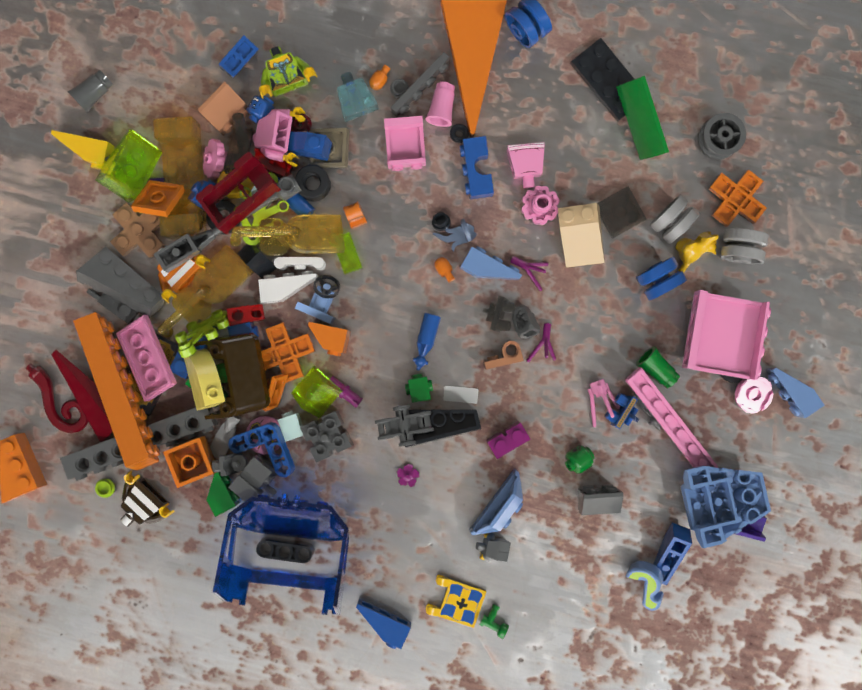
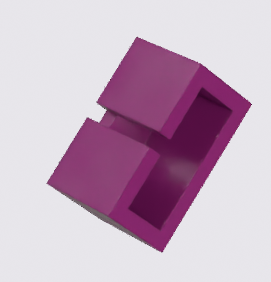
M518 421L504 429L507 434L506 436L499 432L486 440L497 459L530 440L521 422Z

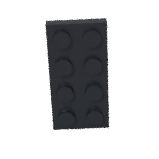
M600 38L572 60L570 64L618 122L626 115L616 87L635 79L602 38Z

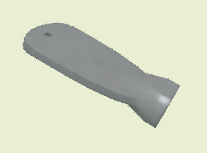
M240 416L226 418V421L217 431L210 446L212 454L217 459H219V456L227 455L229 451L228 442L235 435L236 425L241 420Z

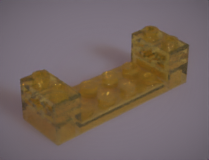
M192 116L153 119L154 138L162 145L164 182L183 185L185 188L184 194L169 216H159L160 235L172 240L179 239L187 233L194 236L207 231L206 212L187 199L192 193V186L197 181L204 180L200 124Z

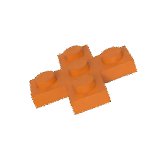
M749 169L737 183L733 182L723 173H720L708 188V190L723 200L711 216L725 227L731 224L738 213L752 224L756 223L767 209V207L752 196L763 183V180Z
M284 322L265 329L272 347L261 351L264 370L279 366L282 374H288L286 383L303 377L304 374L298 358L316 352L309 334L291 340Z

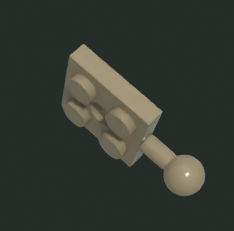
M311 129L310 133L326 135L333 144V150L330 152L328 161L309 158V165H317L322 168H348L349 129Z

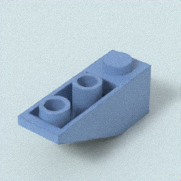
M478 246L476 248L471 247L460 267L461 270L476 278L519 280L522 277L519 269L512 265L507 267L502 264L503 260L496 256L491 258L486 255L484 249Z
M777 368L766 369L769 374L768 379L774 385L776 384L780 390L778 391L779 395L790 405L789 409L794 416L807 418L825 406L813 388Z

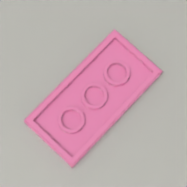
M142 315L116 333L144 402L152 400L177 384L148 315Z

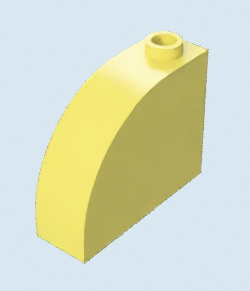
M206 348L198 349L193 355L184 358L197 411L215 407L225 402L218 371L210 352Z

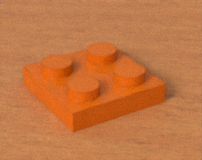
M149 180L132 203L131 208L133 212L168 217L184 194L185 188L179 184Z

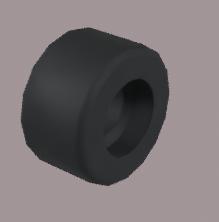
M306 165L297 172L295 177L302 190L299 193L306 200L319 201L328 195L331 181L327 172L322 167ZM311 176H316L320 180V186L316 190H309L306 187V180Z

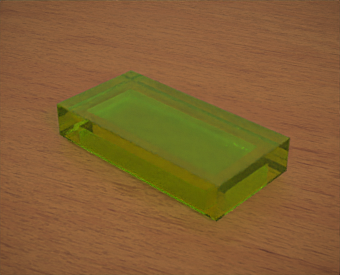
M350 232L332 238L344 274L363 269Z

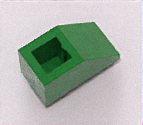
M221 472L214 474L206 499L215 517L240 504V497L228 488L231 483L229 475L221 476Z

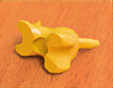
M710 231L699 234L695 240L689 238L680 239L675 246L683 262L678 271H683L684 273L689 265L698 260L705 252H711L716 255L718 234L711 235Z

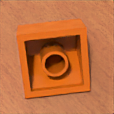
M313 322L308 323L309 328L321 347L328 350L327 354L341 356V353L346 354L351 331Z

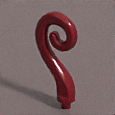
M32 363L27 365L25 369L30 372L28 377L41 390L45 413L51 424L58 430L66 433L82 431L89 421L77 400L71 399L62 405L61 414L65 419L72 418V413L70 412L72 407H76L80 412V418L77 422L67 423L57 413L53 382L49 374L40 365L37 367Z

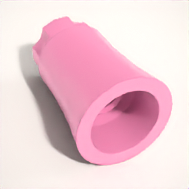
M448 82L437 83L431 106L426 116L428 123L440 127L452 125V109L455 96V86Z

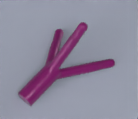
M513 256L510 263L525 269L538 290L542 291V287L530 269L546 273L545 269L537 266H548V262L528 263Z
M544 323L542 340L526 361L528 363L543 344L545 358H548L549 349L552 360H556L550 343L551 324Z

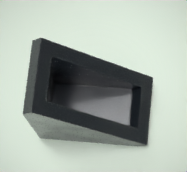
M246 244L237 253L244 263L261 279H264L263 276L270 275L277 269L274 263L256 245Z

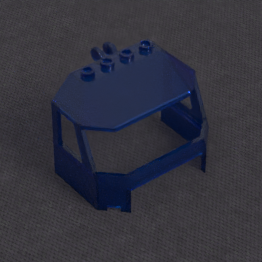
M282 494V497H277V499H269L270 497L267 495H258V497H250L228 514L213 586V593L217 597L229 603H232L233 599L239 600V605L245 606L249 583L325 591L322 615H327L328 611H332L334 615H340L350 534L349 528L332 506L322 501H318L317 504L309 503L308 500L300 499V495H295L293 501H289L287 494ZM237 528L259 534L329 542L342 541L338 575L324 578L255 570L233 565ZM230 530H231L230 544H229V551H228V558H227V557H226V550H227V545H228V540H229V535H230Z

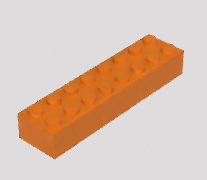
M97 312L73 320L125 467L138 471L159 462L158 456L160 451L151 439L154 437L153 432L146 425L145 420L147 416L144 409H140L138 403L140 402V397L137 391L133 390L132 384H134L131 374L127 373L125 368L128 366L127 361L120 354L119 349H121V345L118 339L114 338L113 332L115 329L112 322L107 321L104 316Z

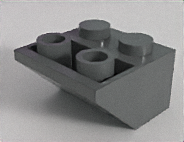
M613 484L601 485L602 488H594L592 485L582 486V489H577L579 513L581 515L621 513L623 492L617 489V487H613Z

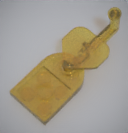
M297 215L291 218L287 224L278 218H266L261 220L258 226L234 227L230 238V244L237 247L242 242L240 237H259L260 250L269 256L283 255L289 248L305 254L344 253L345 251L341 215Z
M226 244L210 259L211 262H207L204 265L206 269L201 268L195 274L193 287H185L176 294L177 298L172 300V305L176 311L158 327V332L169 338L174 333L172 327L183 317L189 323L192 321L200 323L206 320L211 315L212 304L221 303L226 300L254 271Z

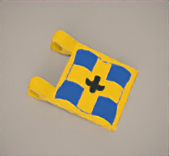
M438 574L436 584L447 587L441 607L439 608L428 603L425 608L426 613L474 628L486 591Z

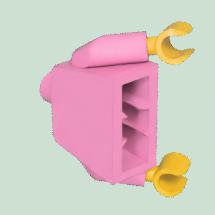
M295 107L293 111H290V109H272L267 116L260 119L257 123L256 133L252 136L255 147L259 148L261 153L268 159L280 162L286 161L291 166L297 167L298 165L292 162V159L300 158L294 153H288L287 155L285 153L288 151L292 118L295 117L298 122L305 121L304 116L300 115L305 114V111L301 107Z

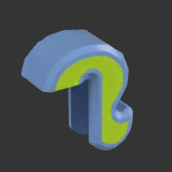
M646 561L632 563L626 577L645 581L642 605L650 611L657 610L664 596V593L660 591L663 582L662 571L656 565Z

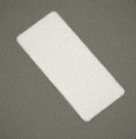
M445 386L443 400L477 404L478 389Z

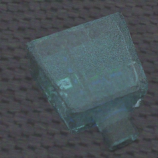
M351 72L341 75L344 85L337 87L345 123L379 109L377 101L362 78L354 80Z

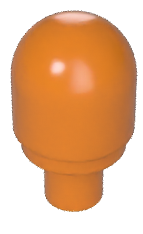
M384 64L382 69L375 71L369 79V85L373 90L382 89L387 82L388 77L386 75L390 71L387 65Z
M444 257L436 259L434 267L441 277L445 276L449 283L455 280L451 273L453 269L449 261Z

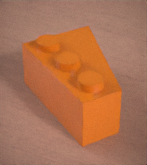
M25 433L14 434L0 440V491L2 504L47 485Z

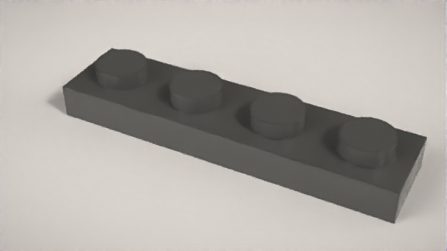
M445 52L391 106V112L396 117L400 114L404 115L408 111L410 103L413 100L417 101L423 95L422 91L426 87L430 88L435 83L439 73L443 74L450 66V57Z

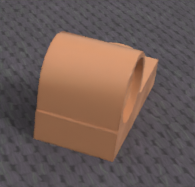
M508 341L501 347L502 358H499L498 355L487 357V361L483 363L485 370L522 362L524 359L519 344L515 341ZM508 345H513L516 349L512 356L506 353Z

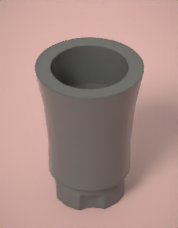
M99 70L67 92L88 113L113 83Z

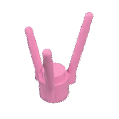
M604 379L590 383L591 388L587 389L590 396L593 427H596L594 394L596 398L602 396L611 418L614 417V413L606 394L609 395L616 408L620 409V406L614 402L615 397Z

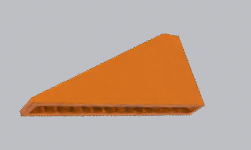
M440 0L469 136L474 138L507 0Z

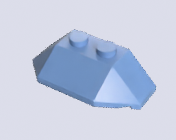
M515 468L469 529L472 535L499 532L502 528L506 529L512 521L510 517L513 513H518L522 508L523 494L520 474Z

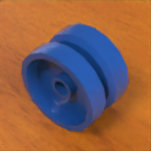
M521 0L518 3V7H512L504 15L510 31L526 48L534 46L539 41L538 37L543 38L552 30L550 18L537 0Z
M674 256L652 265L636 277L640 286L653 282V285L644 292L649 301L687 281L683 271L669 274L679 265Z

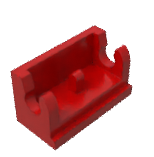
M255 148V157L268 172H272L280 178L291 174L293 166L286 161L280 162L268 159L261 153L259 148Z

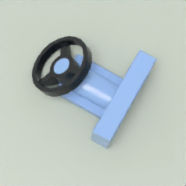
M321 275L314 281L313 289L315 293L310 305L307 306L297 302L295 309L333 324L335 317L328 315L327 312L333 298L339 294L340 283L333 276ZM322 279H330L337 284V286L332 285L328 282H324ZM319 281L321 286L316 288V283Z

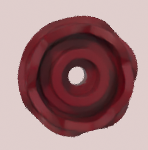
M300 114L305 118L303 122H298L293 117L290 132H310L312 127L311 119L306 114Z

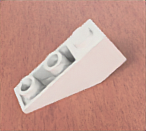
M303 271L302 275L294 276V273H284L283 277L275 278V275L263 276L264 279L258 280L260 301L263 304L284 302L314 282L318 275L313 274V271Z

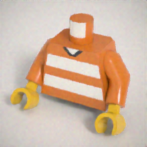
M200 253L169 273L165 272L159 264L157 269L159 270L158 278L162 290L161 297L167 303H170L169 298L171 296L176 299L177 295L174 292L180 294L206 269L204 263L206 261L211 262V260Z

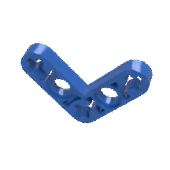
M274 422L237 434L230 438L228 442L229 449L233 453H240L265 444L278 476L287 477L295 470V464L281 429ZM268 430H273L274 433L268 434ZM251 433H255L258 436L257 443L251 440ZM242 440H245V443H244V444H242V445H240V446H239V445H238V446L236 445V442H240V441H242ZM275 445H278V446L281 447V449H282L281 455H278V454L275 453V451H274V446H275ZM283 465H284V466H287L288 469H287V470H286V469L283 470V469H282V466H283Z

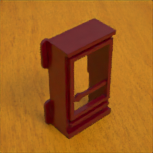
M247 152L234 163L235 169L215 186L209 184L196 195V200L201 204L217 229L226 235L275 192L278 193L281 190L263 164L250 152ZM248 177L258 190L251 197L241 184ZM238 186V189L243 192L247 199L224 218L216 204Z

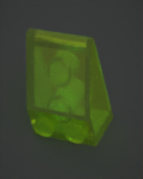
M129 129L104 163L95 181L129 203L135 200L145 187L162 151L135 131Z

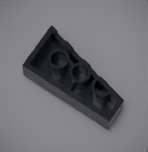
M409 410L410 415L431 411L430 420L434 431L413 434L416 444L405 447L418 446L481 430L477 410Z

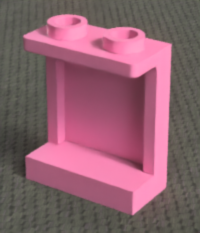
M422 116L384 119L388 169L401 171L405 167H411V169L417 170L422 169V166H426Z

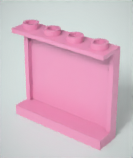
M704 290L695 291L682 368L748 380H758L762 371L760 365L761 357H763L765 347L763 346L764 338H766L768 333V327H766L767 319L771 315L770 302L762 303L710 294Z

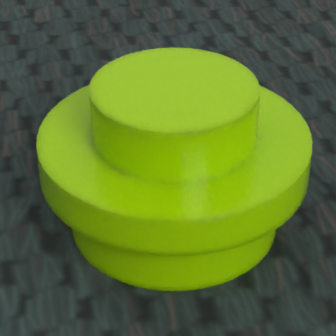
M101 479L96 483L95 491L102 498L110 497L115 492V484L111 479Z

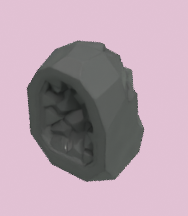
M525 305L516 307L512 314V321L518 336L527 339L540 333V325L537 323L534 313Z

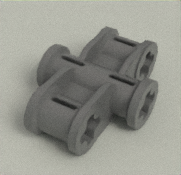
M410 405L393 407L396 417L375 420L379 432L378 440L399 437V447L416 444L413 434L434 431L430 420L431 411L410 415Z

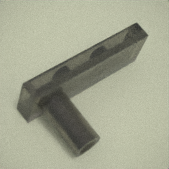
M235 113L232 116L234 128L224 165L225 174L235 169L234 163L244 154L250 152L253 128H246L242 113Z

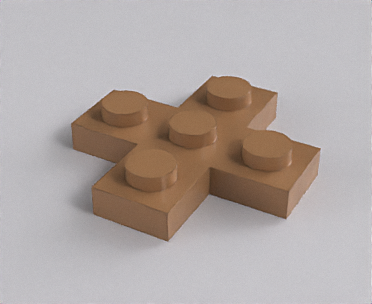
M127 202L112 214L124 228L122 232L110 241L122 256L125 257L139 246L152 259L160 248L166 247L154 233L168 220L166 217L145 213L139 216L137 212H133L131 205Z

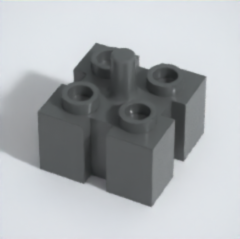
M338 410L321 417L323 422L320 424L318 420H315L300 427L306 442L311 440L314 445L310 450L316 463L330 457L333 454L331 450L336 449L337 453L354 445L348 431L342 432L340 426L344 422Z
M258 454L252 458L228 488L246 503L251 499L255 500L264 491L271 497H274L277 491L269 483L273 481L277 473L272 462L263 454Z

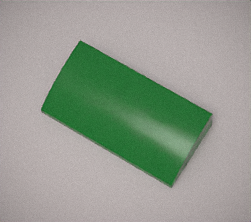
M645 76L617 86L616 88L640 160L668 153L669 149Z

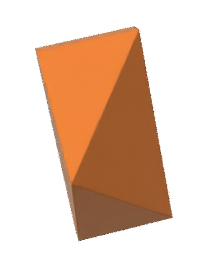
M287 373L273 376L267 380L270 404L262 410L268 411L279 406L288 378Z

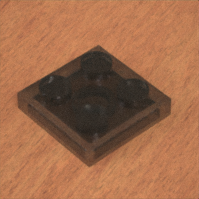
M629 186L597 203L600 208V218L612 239L647 220Z

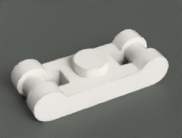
M277 257L274 260V265L280 270H286L288 267H294V270H306V267H315L321 271L325 269L326 262L320 257Z

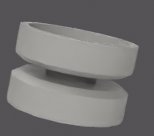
M681 194L650 224V227L656 232H660L668 226L662 236L668 244H671L683 235L700 215V212L694 207H689L681 213L688 203Z
M726 229L723 241L729 245L722 247L720 257L737 263L763 264L766 252L760 248L767 246L769 235L751 229Z

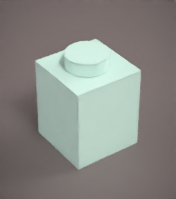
M293 411L281 414L282 418L278 420L285 442L303 436L300 429L303 424L299 412L293 414Z

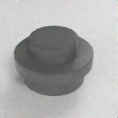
M396 79L390 85L391 94L396 98H400L409 89L408 83L403 79Z

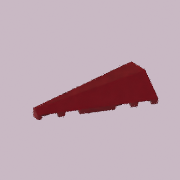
M55 350L51 356L55 360L98 440L102 443L113 431L96 383L59 351Z

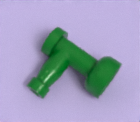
M493 604L488 616L483 615L479 625L496 631L497 636L504 639L509 625L506 623L499 625L494 622L500 607Z

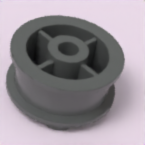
M717 114L700 129L699 145L702 151L711 158H728L744 145L746 140L745 125L733 114Z

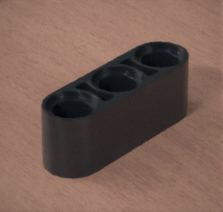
M265 537L258 543L256 552L262 558L307 563L314 555V547L308 542ZM262 544H269L271 551H265ZM287 546L290 549V553L284 554L281 547ZM300 549H307L309 556H302Z

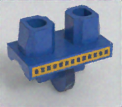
M618 393L614 402L620 405L621 408L618 412L612 409L614 413L613 418H611L608 411L604 417L611 422L610 425L618 429L622 427L623 423L629 426L632 420L638 423L640 419L635 416L638 409L634 407L638 399Z

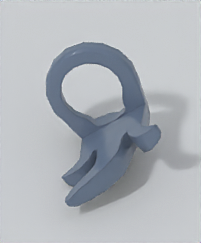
M461 219L460 226L445 230L448 234H451L449 236L433 233L441 241L446 243L454 242L451 246L453 252L456 246L472 241L477 235L474 232V227L466 223L465 219Z

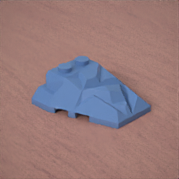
M699 466L684 470V483L681 485L687 519L690 529L695 531L696 539L702 548L723 544L727 541L726 538L732 534H738L742 531L741 528L747 524H753L771 512L764 477L761 472Z

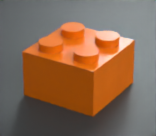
M206 436L196 438L163 452L177 488L216 473L213 472L212 461L215 459Z

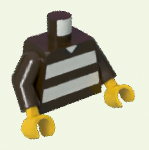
M130 470L124 476L125 484L121 508L126 514L120 520L125 526L129 527L134 521L139 525L144 522L146 524L157 523L175 512L168 509L170 502L145 478L138 480L140 475L137 474L134 477L132 475L133 470Z

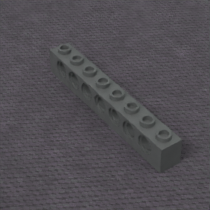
M196 408L147 425L153 432L154 437L151 438L153 444H156L158 449L159 446L166 444V447L177 444V439L184 437V440L196 437V432L202 431L204 434L214 430L213 426L218 425L217 419L205 420V415L214 412L213 408L198 411ZM193 417L199 422L197 428L191 424ZM175 424H177L180 427L179 434H176L173 431V427ZM157 431L162 434L161 441H158L155 437ZM115 438L60 458L67 479L75 478L76 481L88 477L87 473L91 471L94 474L105 471V466L110 464L112 468L124 464ZM103 451L106 452L108 456L106 461L102 458ZM85 458L89 461V467L84 465Z

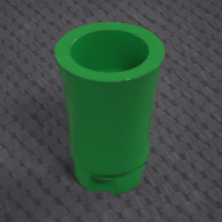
M656 346L645 351L636 362V366L641 367L667 389L672 387L680 378V375L661 355Z

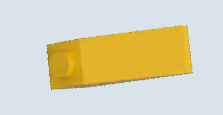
M51 130V134L83 160L90 163V167L102 170L103 167L110 168L115 148L111 143Z

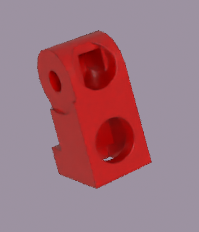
M263 304L227 309L229 326L265 320Z

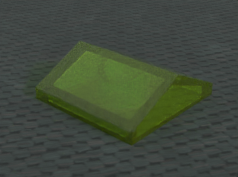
M313 366L291 394L301 409L320 418L343 391L318 368Z

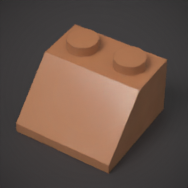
M224 81L198 108V111L224 136L234 129V124L239 119L242 120L247 115V105Z

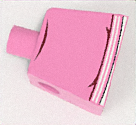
M544 142L508 145L506 149L513 178L523 179V189L534 188V178L542 175Z

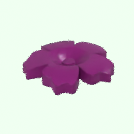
M407 464L404 466V469L399 468L397 471V476L400 478L398 483L406 486L408 482L410 487L415 486L417 482L415 478L420 477V472L417 469H413L412 464Z

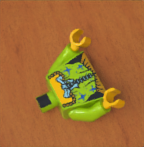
M279 46L270 49L273 59L265 62L266 68L262 72L259 92L262 99L265 94H269L270 97L273 95L277 97L308 85L311 76L316 78L318 76L314 68L310 67L300 57L293 56L291 52L283 54Z

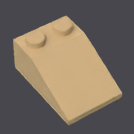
M592 203L558 208L566 268L605 263L599 205Z

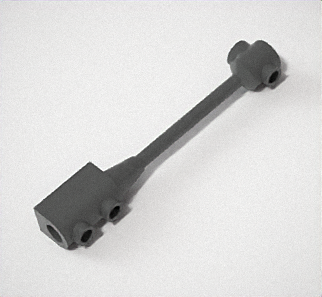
M290 174L287 177L281 178L277 182L281 190L278 193L275 192L247 217L278 198L286 201L301 192L302 190L293 175ZM215 227L212 230L210 229L194 236L187 233L156 252L154 256L162 269L169 273L200 254L216 236L223 232Z

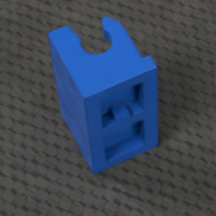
M243 35L220 61L219 67L233 79L259 48Z

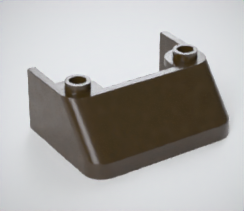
M254 333L218 336L212 340H207L206 338L194 344V346L207 345L208 351L214 359H224L231 396L225 398V402L219 405L220 410L205 415V420L230 418L259 411L269 406L270 397L260 343Z

